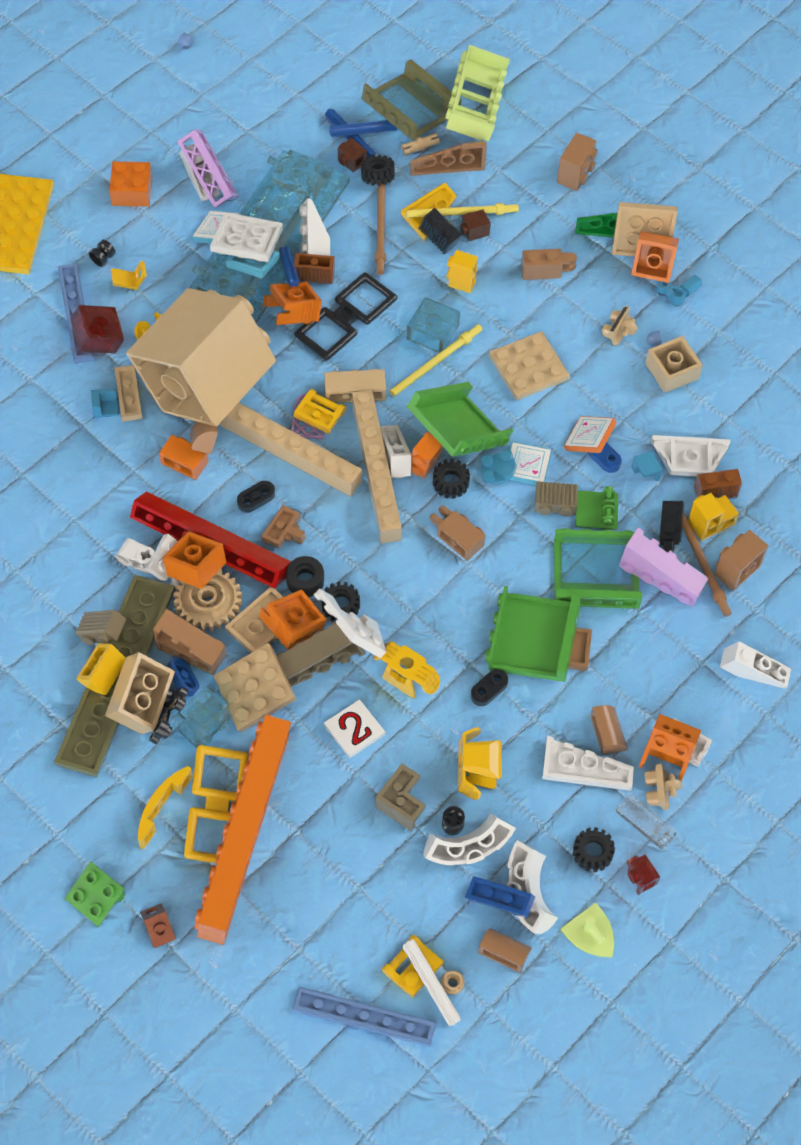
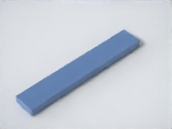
M74 263L58 266L74 364L94 361L78 265Z
M303 987L298 988L292 1008L293 1012L427 1047L431 1046L436 1022Z

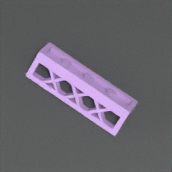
M195 129L177 141L214 208H217L227 200H234L239 197L202 130ZM191 138L195 143L193 151L188 150L184 144ZM196 155L203 157V168L197 167L195 164ZM206 171L211 172L213 175L212 184H208L204 180ZM215 188L221 189L224 195L218 201L213 196Z

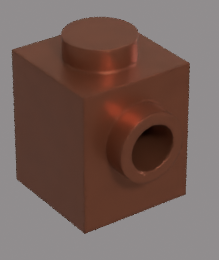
M352 138L341 143L338 147L339 163L342 166H346L352 172L358 170L361 167L362 160L367 157V150Z
M484 209L462 215L460 231L462 235L466 236L468 242L490 235L491 223Z

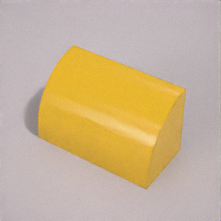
M98 643L76 679L90 690L107 695L121 672L126 657L112 644Z

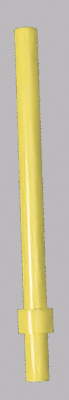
M495 203L494 206L436 209L443 216L465 215L484 209L486 214L504 215V213L518 212L519 207L518 204L504 205L503 203ZM432 209L406 210V217H424Z
M477 324L468 332H463L459 335V339L389 390L390 394L395 397L462 345L470 343L472 338L483 330L482 327Z

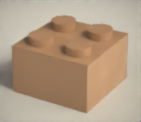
M576 132L560 157L558 184L578 191L579 187L586 183L587 174L592 172L596 165L594 159L598 152V149H596L597 140Z
M750 529L744 535L742 533L739 534L732 546H726L720 552V560L716 564L715 576L732 591L737 589L761 567L769 546Z

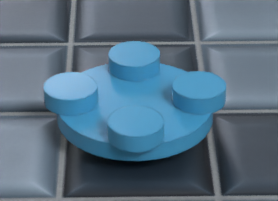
M508 449L503 450L501 453L486 454L481 457V474L485 483L495 485L505 483L516 472V462L512 452Z

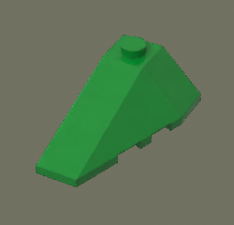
M617 212L577 218L575 234L614 238Z

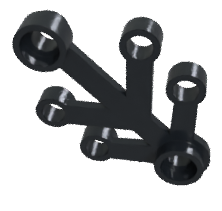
M182 686L178 690L169 688L157 725L149 738L150 742L156 745L161 738H168L173 729L169 723L170 712L174 709L179 712L182 711L187 702L185 697L189 690Z

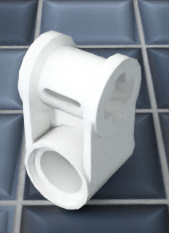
M127 538L115 557L123 565L148 574L150 572L146 569L155 551L151 547Z

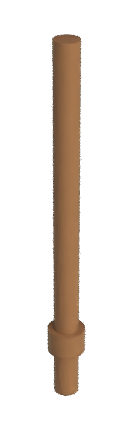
M383 183L381 186H378L377 252H375V262L378 275L384 274V263L386 262V253L384 252L385 185Z
M684 513L682 528L704 575L709 578L708 584L713 592L712 597L715 603L719 605L723 616L728 617L732 612L726 602L725 592L720 589Z

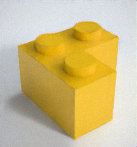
M709 493L705 496L700 495L693 501L688 521L700 541H703L735 525L739 513L726 495L718 498Z

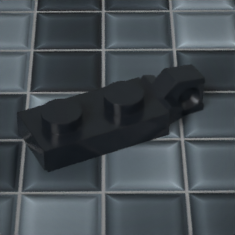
M684 501L662 502L659 539L660 545H664V551L666 552L672 551L674 553L675 545H679L681 542Z

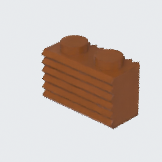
M296 253L294 265L300 282L333 284L335 256Z
M738 469L697 474L694 488L697 497L712 493L714 497L718 498L724 495L728 499L730 497L737 498L742 486V480Z

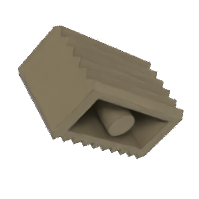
M538 481L535 490L534 512H539L542 515L558 513L565 517L576 515L578 485Z
M115 609L83 613L84 616H82L79 627L75 631L83 643L93 645L99 642L103 644L117 642L126 621L125 617Z

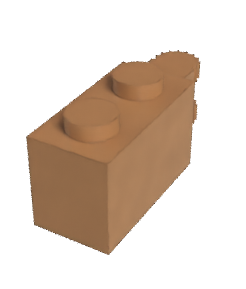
M561 249L522 250V279L561 278L562 272H571L576 269L577 255L575 253L561 252Z
M443 505L440 506L438 511L445 519L443 520L434 513L429 517L430 521L438 527L437 536L466 561L470 560L484 547L486 535L482 529L472 525L465 515H460L456 510L452 512Z

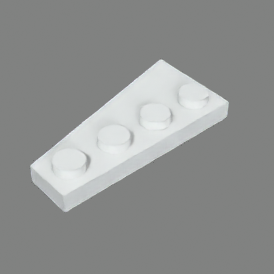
M547 735L542 779L631 791L633 766L608 757L597 756L592 751L575 748L573 744L554 740L555 738Z

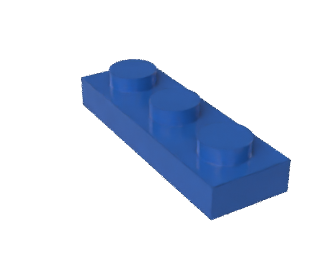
M473 876L465 898L528 918L535 896L525 891Z

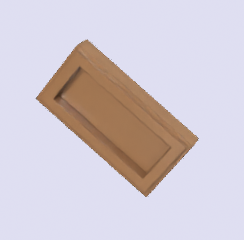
M576 628L568 669L588 671L591 629Z

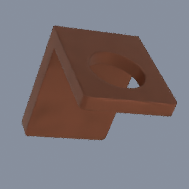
M162 903L140 911L154 948L176 939Z

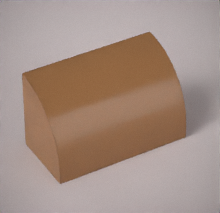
M196 421L190 431L191 449L211 454L218 434V428Z
M609 705L592 707L590 718L602 756L628 750L615 708Z
M489 928L480 943L478 954L521 973L532 947Z

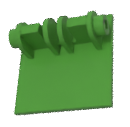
M606 486L603 492L578 490L576 527L617 530L618 493H615L613 487Z
M90 861L64 899L99 927L117 900L121 902L125 898L123 893L125 888Z

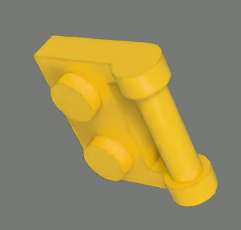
M310 389L294 411V417L329 434L340 417L345 414L347 406L334 403L318 395L317 391ZM313 401H315V402H317V403H319V404H321V405H323V406H325V407H327V408H329V409H331V410H333V411H335V412L329 411V410H327V409H325V408H323V407H321V406H319V405L313 403Z
M412 935L407 941L415 940L435 974L444 964V961L427 948L418 937ZM402 949L381 970L410 997L414 998L424 987V983L412 963L401 975L395 971L408 957L404 949Z

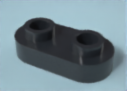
M260 481L244 490L237 496L238 508L242 512L249 513L274 499L275 486L270 481Z
M502 670L490 671L472 687L470 695L472 702L477 706L488 705L507 688V674ZM495 677H498V678H500L501 680H500V681H495L494 678H495ZM479 691H484L485 694H484V695H481V694H479L478 692H479Z

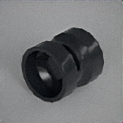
M103 239L97 244V248H93L88 254L97 266L103 267L107 263V259L112 258L116 254V250L110 242Z
M450 806L444 810L442 829L448 835H458L462 832L465 820L463 810L457 806Z

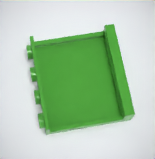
M469 382L416 391L407 405V408L452 457L505 446L514 431L512 428L499 431L467 397L473 388Z
M504 586L503 594L499 593L497 606H500L499 612L494 614L493 624H496L495 630H491L489 636V643H492L491 648L487 649L485 654V662H488L489 670H502L509 674L566 682L581 608L580 597L572 596L571 602L508 593V587Z

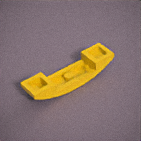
M189 766L180 769L167 778L149 799L139 823L138 841L140 848L145 849L156 833L153 820L172 792L175 791L181 795L193 778L192 768Z

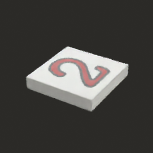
M360 699L324 722V727L349 759L385 736L384 729Z

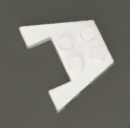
M320 588L317 590L314 596L317 600H322L326 603L324 606L325 610L338 618L336 621L337 625L351 642L379 658L386 653L380 629L375 620L364 614L359 619L352 612L346 613L340 609L332 595Z

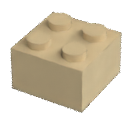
M683 336L648 349L645 361L646 366L664 393L698 380L703 367Z

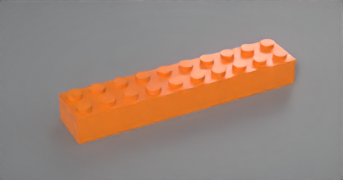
M265 714L263 722H258L255 741H252L249 759L246 761L243 769L242 781L238 784L235 802L232 803L229 821L226 823L223 831L222 844L218 846L215 865H212L209 874L208 886L210 887H205L202 896L201 907L203 909L199 908L196 914L194 929L198 930L197 938L221 945L225 943L288 742L291 727L290 721Z

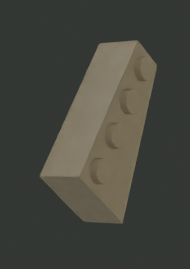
M335 621L329 628L317 631L311 638L296 643L290 650L280 652L276 656L292 687L312 678V673L314 672L324 673L330 670L332 664L337 662L345 664L350 661L349 657L358 654L360 657L365 655L366 652L362 647L351 642Z

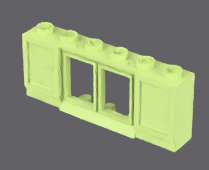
M472 45L468 46L467 51L462 52L454 81L455 85L448 105L451 108H448L445 116L448 119L446 129L489 142L495 128L496 113L499 108L498 104L502 96L501 91L505 83L503 81L507 74L506 69L510 59ZM464 80L491 89L490 98L462 89ZM460 96L488 105L486 114L458 105Z

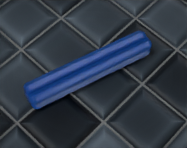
M281 246L279 248V257L288 285L290 287H297L299 285V277L290 250L287 246Z

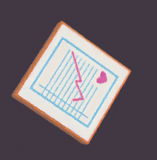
M580 416L564 448L566 451L601 453L617 423L615 418Z

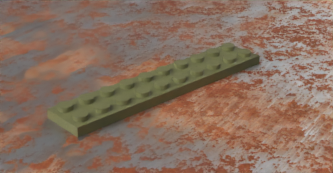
M134 575L119 609V613L126 618L125 624L117 642H108V644H112L125 657L138 652L148 657L155 640L153 629L168 608L175 592V586ZM119 675L107 695L96 693L86 687L54 761L56 766L98 777L120 724L105 716Z

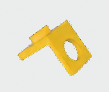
M140 261L134 272L112 268L113 286L138 290L147 276L144 261Z

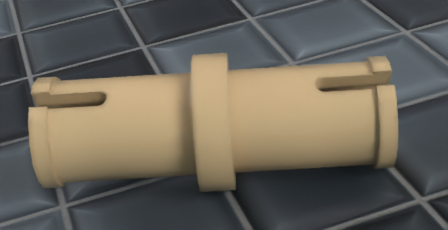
M435 132L422 138L417 137L416 140L406 144H401L404 156L419 150L422 152L425 151V148L440 144L439 138L436 139L438 134Z

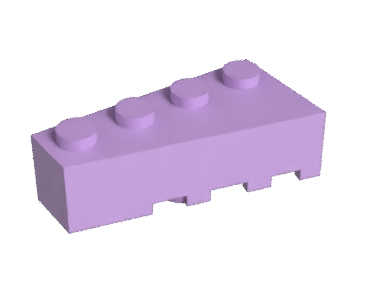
M638 527L626 545L619 567L623 568L625 572L641 578L645 583L656 586L663 593L674 596L683 604L693 607L709 578L687 562L683 564L679 562L675 553L664 551L658 546L659 542L657 540L646 538L642 535L644 531Z

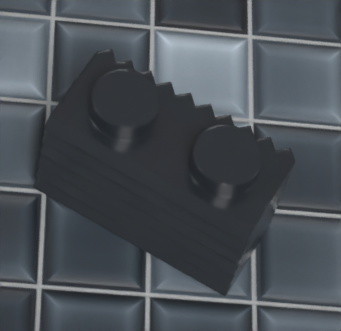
M436 208L423 217L418 227V230H421L426 235V238H429L443 254L451 250L462 235Z

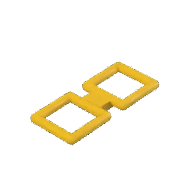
M199 745L196 749L192 794L206 797L205 808L192 807L189 810L184 857L191 860L215 863L216 854L194 851L197 817L228 822L230 817L228 812L229 800L235 801L237 795L236 792L201 787L205 755L240 760L238 787L239 782L242 781L243 769L246 761L249 759V754L243 751Z

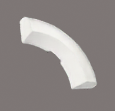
M489 814L480 827L461 837L444 838L430 833L423 855L428 860L444 865L475 863L485 859L486 856L495 850L498 851L509 840L516 828Z
M516 840L507 866L509 868V882H507V886L535 896L528 918L518 915L517 917L530 931L535 934H542L548 931L558 919L546 906L540 891V872L546 856Z

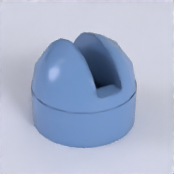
M184 32L179 37L177 45L181 48L189 49L192 46V38Z
M653 331L648 335L647 341L650 346L656 347L662 344L660 331Z

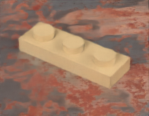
M134 365L114 368L122 422L143 419Z

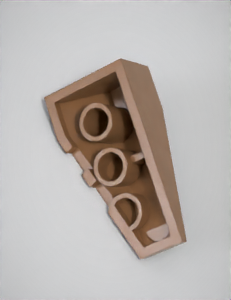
M483 140L462 142L411 160L410 176L485 170L487 144Z

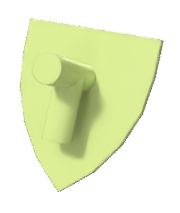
M596 902L560 929L566 938L582 951L598 957H613V930L610 921Z

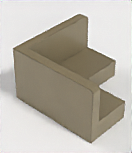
M401 764L376 796L375 807L408 830L413 831L415 821L424 811L426 805L409 794L420 780V775L404 764Z

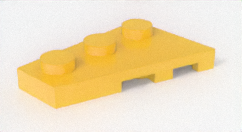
M444 182L402 209L400 214L425 241L426 235L421 230H418L423 217L407 218L406 210L450 208L457 195Z

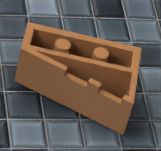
M168 609L165 610L153 629L158 650L173 657H181L188 664L211 675L216 673L226 656L225 645L220 640L209 636Z

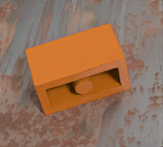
M429 432L425 433L413 448L411 454V472L424 479L437 464L443 448Z
M174 435L170 436L159 452L162 465L197 480L209 462L208 453L192 450L191 443L182 437Z

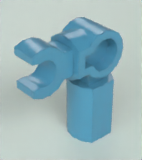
M693 275L680 287L672 286L671 282H663L664 286L656 285V291L659 294H665L673 305L680 306L684 303L685 297L690 296L702 286V280L697 275Z

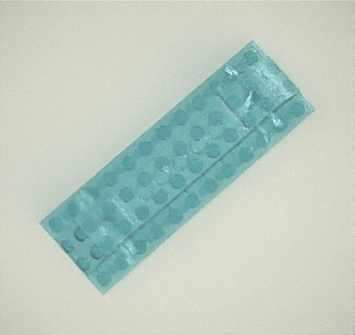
M290 149L288 152L283 150L278 158L269 156L270 158H268L267 163L271 164L272 167L240 214L242 216L283 223V229L274 251L279 252L281 246H287L293 262H295V255L300 253V244L302 242V235H300L302 216L299 214L301 204L307 198L312 199L322 222H324L350 182V176L333 170V167ZM217 252L212 253L203 268L197 265L193 267L192 272L198 275L190 285V289L205 292L214 290L224 296L234 297L240 295L253 306L254 312L251 316L256 324L268 307H263L264 295H272L270 284H281L286 280L280 257L263 278L226 267V262L231 255L219 254Z

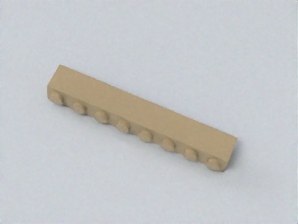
M373 391L353 392L352 407L380 543L401 541L402 527Z
M239 402L219 423L220 426L350 497L362 483L361 468Z

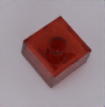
M78 305L70 320L79 352L116 353L124 341L116 308Z

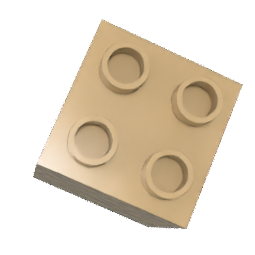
M187 288L126 352L163 413L217 427L276 362L268 346L271 342L270 337L263 329L256 325L251 316L254 312L253 306L247 299L240 295L234 297L220 295L214 290L205 292Z

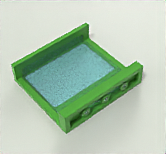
M569 528L556 529L554 536V599L571 602L572 596H579L581 607L639 609L642 601V591H639V577L627 573L623 568L619 567L626 545L635 532L631 530L622 532L612 530L593 531L590 529L571 530Z

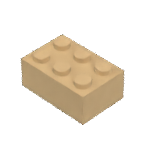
M140 652L127 656L105 716L141 735L153 731L160 717L175 671Z

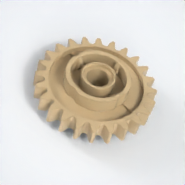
M220 569L202 589L182 581L181 585H176L177 592L174 593L175 600L173 601L174 607H176V614H180V618L193 624V626L197 628L200 626L203 632L207 627L213 632L215 626L221 630L222 623L227 625L229 619L233 620L235 618L234 613H240L239 606H242V592L240 591V585L236 584V579H230L229 572L223 575L222 569ZM205 598H212L210 601L204 600Z

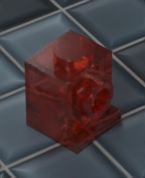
M646 854L641 857L634 856L626 862L628 865V878L633 884L638 886L636 889L638 895L658 884L660 875Z

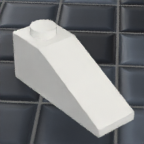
M380 426L391 478L411 476V453L399 426Z

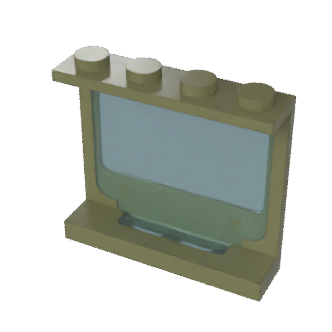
M410 59L405 64L404 74L376 89H373L367 83L364 84L362 100L403 134L414 140L448 121L445 116L448 108H451L448 105L452 92ZM459 99L458 105L461 106L462 100Z

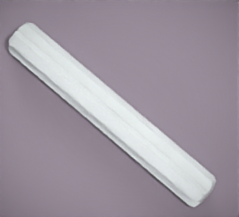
M409 940L403 945L404 951L447 1024L453 1026L461 1020L459 1014L415 940Z

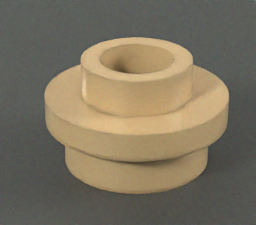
M448 971L442 976L441 986L448 994H458L464 988V978L457 971ZM454 980L457 985L451 987L448 982Z

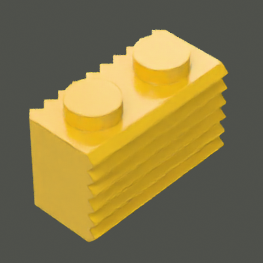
M456 250L454 255L449 257L447 267H449L446 279H449L448 286L471 293L476 282L478 257Z

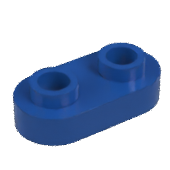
M607 442L601 453L587 452L608 473L617 472L621 467V456Z
M173 657L167 664L168 668L175 671L172 680L177 689L182 686L189 690L187 696L191 697L198 691L200 687L199 682L189 664L183 658Z

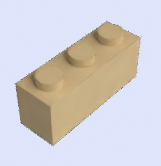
M384 369L324 372L325 398L334 403L352 402L353 392L367 390L373 391L374 401H386Z

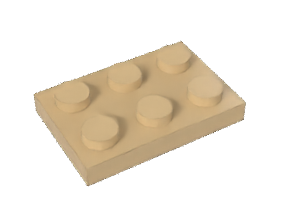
M268 588L225 626V630L250 653L267 643L271 644L277 639V636L271 632L259 617L262 607L266 610L268 603L283 598V596L276 589Z

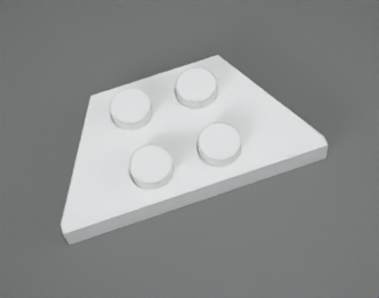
M652 435L651 443L670 475L697 476V474L715 472L729 448L730 439Z

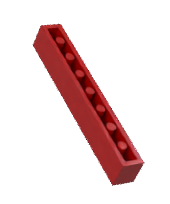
M147 491L133 501L130 514L131 519L164 535L169 534L177 541L189 531L222 543L226 558L225 565L274 589L286 579L287 567L291 561Z

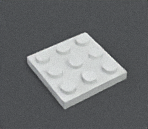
M225 213L210 245V251L233 255L239 258L254 259L260 262H269L282 232L283 223Z

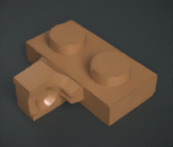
M282 505L262 534L261 540L279 549L285 540L287 542L292 540L302 544L306 537L305 531L300 530L297 525L301 518L300 513Z

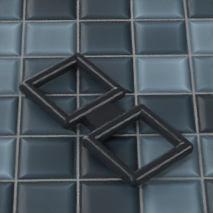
M364 272L335 297V302L340 306L334 312L327 307H323L320 310L319 321L326 316L347 332L344 337L326 351L305 335L307 331L318 323L316 321L303 324L295 331L294 336L323 359L329 360L357 336L358 331L351 326L354 321L359 319L364 324L369 325L397 300V295ZM364 282H367L387 297L369 315H365L345 300Z

